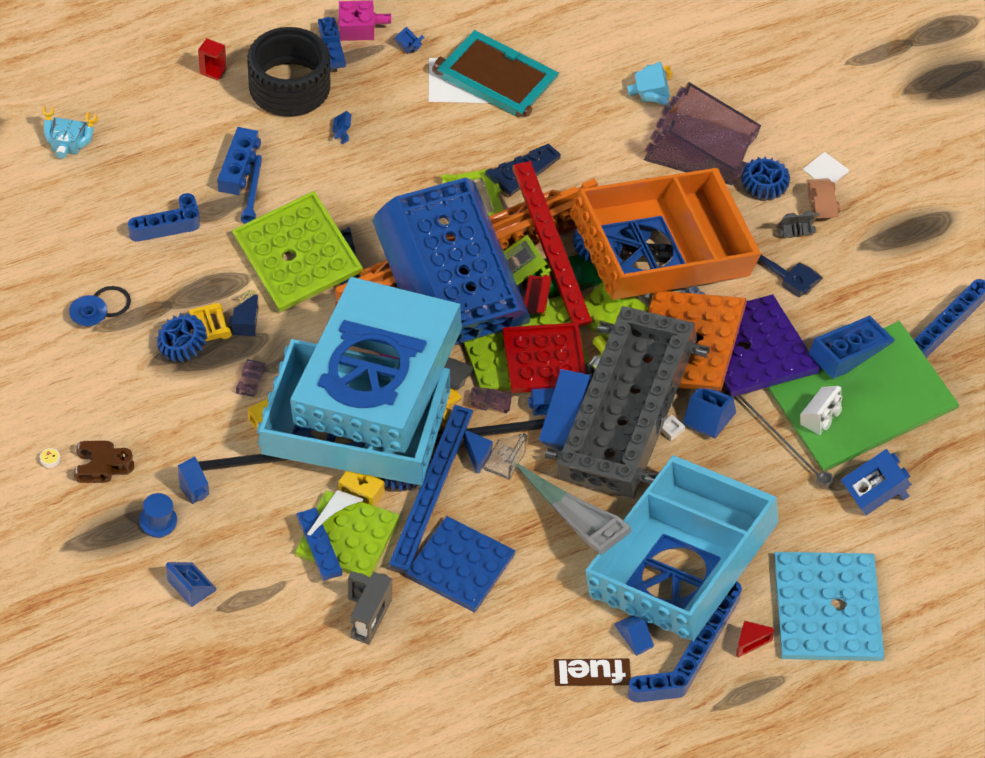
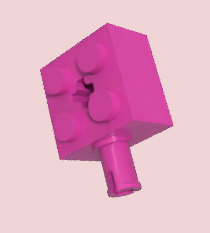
M373 0L339 1L340 41L374 40V26L376 24H391V13L376 14L374 12Z

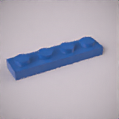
M315 507L297 513V519L322 580L325 581L341 576L342 569L323 524L311 536L307 535L319 517Z

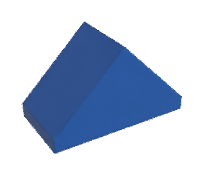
M465 431L463 443L477 474L481 472L492 453L493 441L470 431Z
M633 615L615 623V627L636 656L654 647L645 619Z

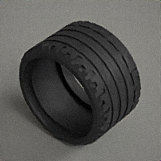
M280 27L263 33L251 44L247 55L249 91L252 99L260 108L280 116H298L315 110L325 102L330 92L331 84L330 52L322 38L306 29ZM283 64H297L313 70L312 73L297 79H280L265 73L267 70Z

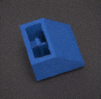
M698 388L690 398L683 425L716 439L736 414L734 398L714 389L702 390V388Z

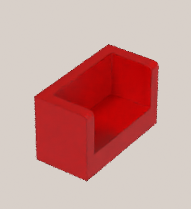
M206 38L198 49L199 71L201 75L218 81L227 70L225 45Z

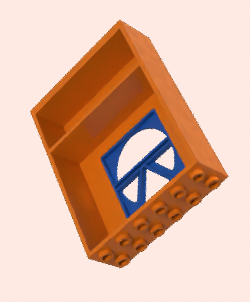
M718 168L583 188L579 190L573 207L570 210L571 218L575 221L578 233L581 234L584 240L585 248L588 249L591 260L598 270V275L603 280L605 290L609 293L612 300L748 277L751 275L761 255ZM638 225L652 227L669 239L673 248V256L667 265L658 267ZM626 227H630L636 240L618 236L617 233ZM614 241L635 246L639 249L626 261H623L615 251ZM644 255L650 269L642 270L632 265Z

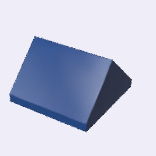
M167 562V581L191 607L216 591L217 588L193 562Z

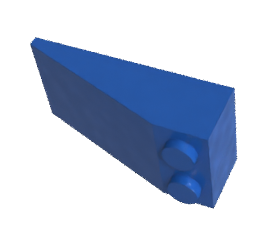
M867 316L816 337L809 355L834 379L848 373L892 344L895 339L871 316Z

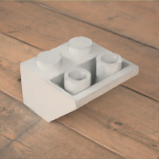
M821 387L800 414V425L818 435H821L824 430H828L832 419L835 416L838 417L842 411L841 401L843 397L841 396V387Z

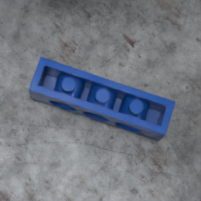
M237 127L217 179L218 192L239 196L241 190L245 189L246 176H249L251 173V163L255 161L256 149H259L261 145V139L257 130Z

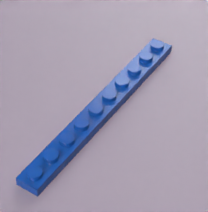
M454 405L390 560V569L403 573L408 572L459 450L464 432L470 423L473 410Z

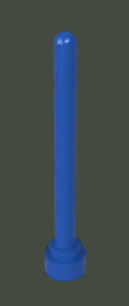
M257 155L255 158L247 206L241 213V221L244 224L256 219V213L253 209L262 163L261 155Z

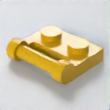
M220 303L189 310V314L191 316L195 315L206 327L208 338L205 341L218 338L228 339L232 336L231 330L227 327L224 319L223 307ZM210 314L216 315L220 329L215 330Z

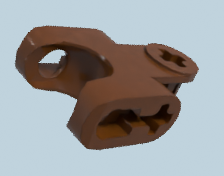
M105 440L80 441L77 444L76 452L81 459L91 460L89 463L78 465L75 468L74 478L79 483H106L111 480L112 475H127L134 470L133 455L128 448H114L112 442Z

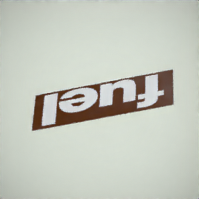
M629 658L554 659L555 686L629 685L631 680Z

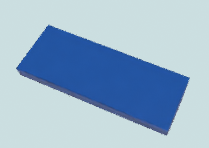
M564 369L560 370L539 437L541 443L563 450L592 380L590 375Z

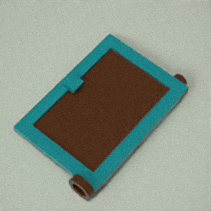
M476 30L447 59L441 56L438 57L432 69L434 73L442 75V78L514 116L519 115L521 117L523 115L528 117L531 114V106L559 75V72Z

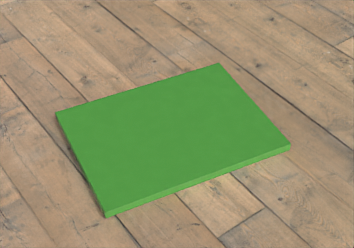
M900 321L883 328L895 339L892 344L844 375L832 379L818 364L819 373L767 387L822 472L828 471L959 408V404ZM840 386L841 396L843 397L841 401L842 411L838 417L835 416L832 419L828 430H824L821 435H818L800 425V414L821 387Z

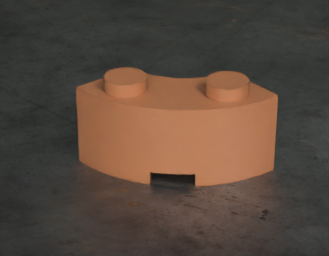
M829 178L807 179V196L810 200L812 211L820 214L817 218L838 217L840 203L836 202L835 183L831 182Z

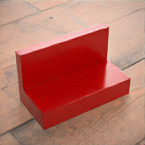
M529 275L524 301L528 313L545 316L552 280L551 276L543 275V277Z

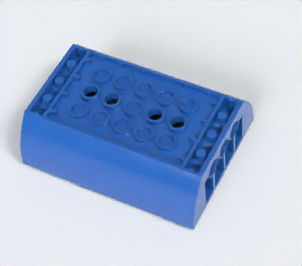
M462 178L396 196L375 214L372 222L398 289L460 304L462 329L455 345L501 332L502 327H516L529 324V313L476 183L473 180ZM441 218L447 219V220H448V224H447V225H442V224L439 222V219H441ZM453 235L455 241H448L445 236ZM466 268L469 273L463 275L459 272V269ZM468 284L473 285L475 291L470 292L465 286Z

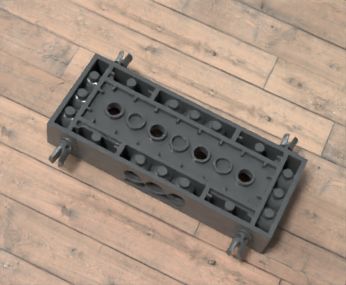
M622 306L615 324L600 321L597 331L598 333L610 334L563 450L548 446V451H545V458L558 460L557 467L560 480L634 499L640 483L651 484L658 475V473L645 470L690 356L694 354L708 358L707 353H710V346L696 344L697 336L695 323ZM647 357H650V358L653 359V360H652L651 362H649V363H646V362L643 361V360H644L645 358H647ZM635 388L641 390L638 394L631 393V390ZM621 420L628 421L624 426L618 425V422ZM608 452L615 453L611 458L605 457V454Z

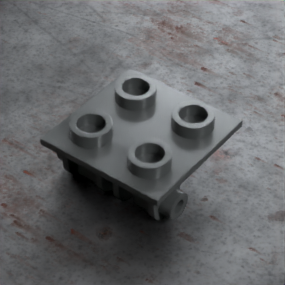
M813 211L804 212L802 215H796L795 213L785 214L776 227L777 229L781 228L779 229V236L783 238L796 237L797 230L799 236H802V233L803 236L813 235V233H816V227L812 226V224L820 214Z

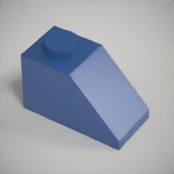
M194 456L179 464V485L182 492L192 504L204 500L209 495V485L196 457Z

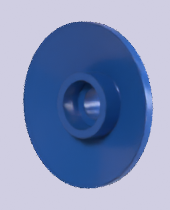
M82 296L72 302L69 308V315L72 321L80 326H94L105 319L107 305L97 296Z

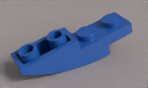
M335 17L318 19L320 38L326 43L330 52V69L346 67Z

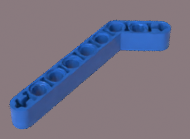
M974 280L914 339L926 358L985 301V280Z
M736 581L696 639L690 642L673 672L641 675L631 678L628 688V697L631 701L639 703L681 698L687 693L739 603L742 586L739 582Z

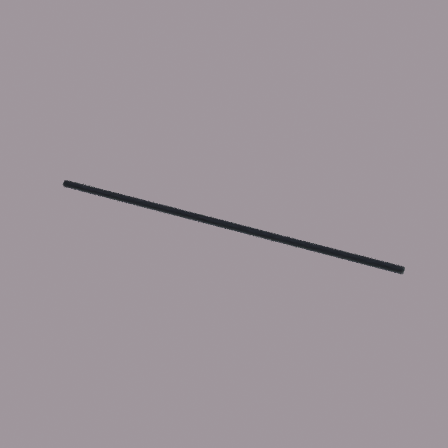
M545 419L467 428L466 431L479 436L538 430L543 428ZM444 431L438 432L436 442L440 441ZM255 454L198 461L202 471L286 461L288 459Z

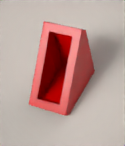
M744 620L736 656L739 658L772 642L775 630L769 626Z

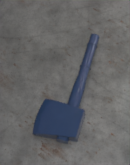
M763 254L758 259L769 270L783 278L782 286L799 298L804 294L807 295L823 279L819 273L801 262L797 263L788 272L763 256Z

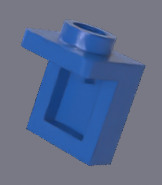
M406 26L393 40L409 54L412 50L416 52L423 45L421 41L424 39V36L421 35L417 38Z

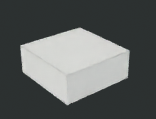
M670 415L666 418L661 433L672 441L685 431V426L673 415Z

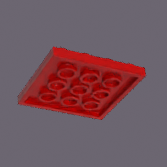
M578 322L502 327L511 393L531 392L532 389L555 388L561 369L586 374Z

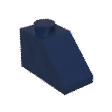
M253 295L234 308L233 316H229V327H232L233 335L256 336L259 309L258 295Z

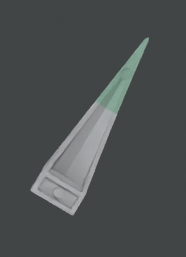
M517 464L521 473L587 546H591L600 555L631 533V527L618 516L573 496L522 465Z

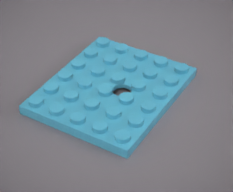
M774 553L781 659L884 660L874 554ZM835 599H840L846 603V607L844 610L838 611L831 605V602Z

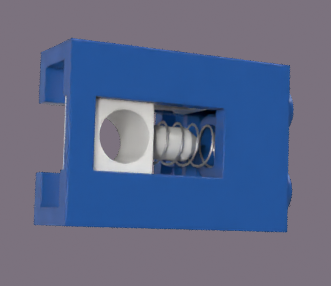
M887 449L841 479L866 516L898 494L903 501L910 497L906 490L912 485L908 480L911 476L905 467L900 469L898 466L900 460L895 453L890 454ZM868 487L866 492L861 493L862 489Z

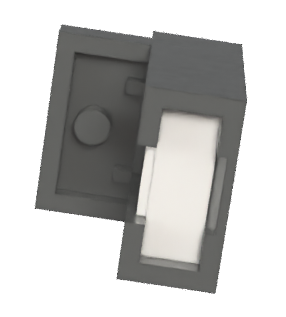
M351 571L348 577V599L357 602L350 616V623L354 624L351 630V638L370 645L392 601V578L386 574L373 572L369 578L362 573Z

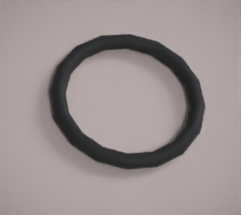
M107 286L94 294V296L98 297L106 290H118L127 297L126 306L121 311L107 313L106 317H116L125 313L131 304L129 293L121 287Z

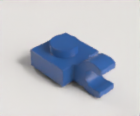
M348 111L336 116L333 121L332 132L335 133L334 139L341 138V144L349 140L346 131L350 128L352 114Z

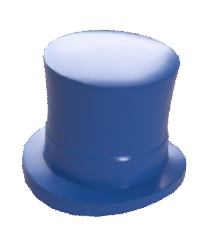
M162 493L149 495L143 502L144 510L140 514V526L149 536L155 538L165 537L175 529L177 524V515L173 510V502L169 496Z

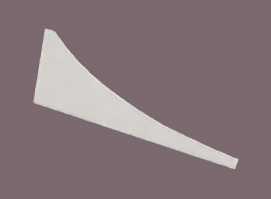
M337 490L307 535L311 536L326 519L339 510L362 502L363 499Z

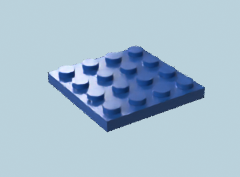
M446 516L411 564L408 572L406 571L405 577L475 613L515 556L516 550Z

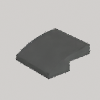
M450 357L444 367L450 369V387L456 390L464 386L466 378L473 374L474 369L473 366Z

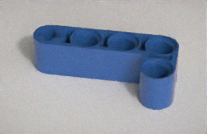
M184 193L179 197V209L138 216L128 221L129 237L135 242L191 232L200 227L196 199L190 193Z

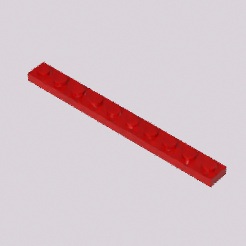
M528 161L515 164L512 168L552 270L551 272L571 323L578 322L579 327L591 324L592 319L532 163Z

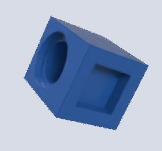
M555 388L532 389L531 397H528L529 409L532 408L533 416L547 415Z

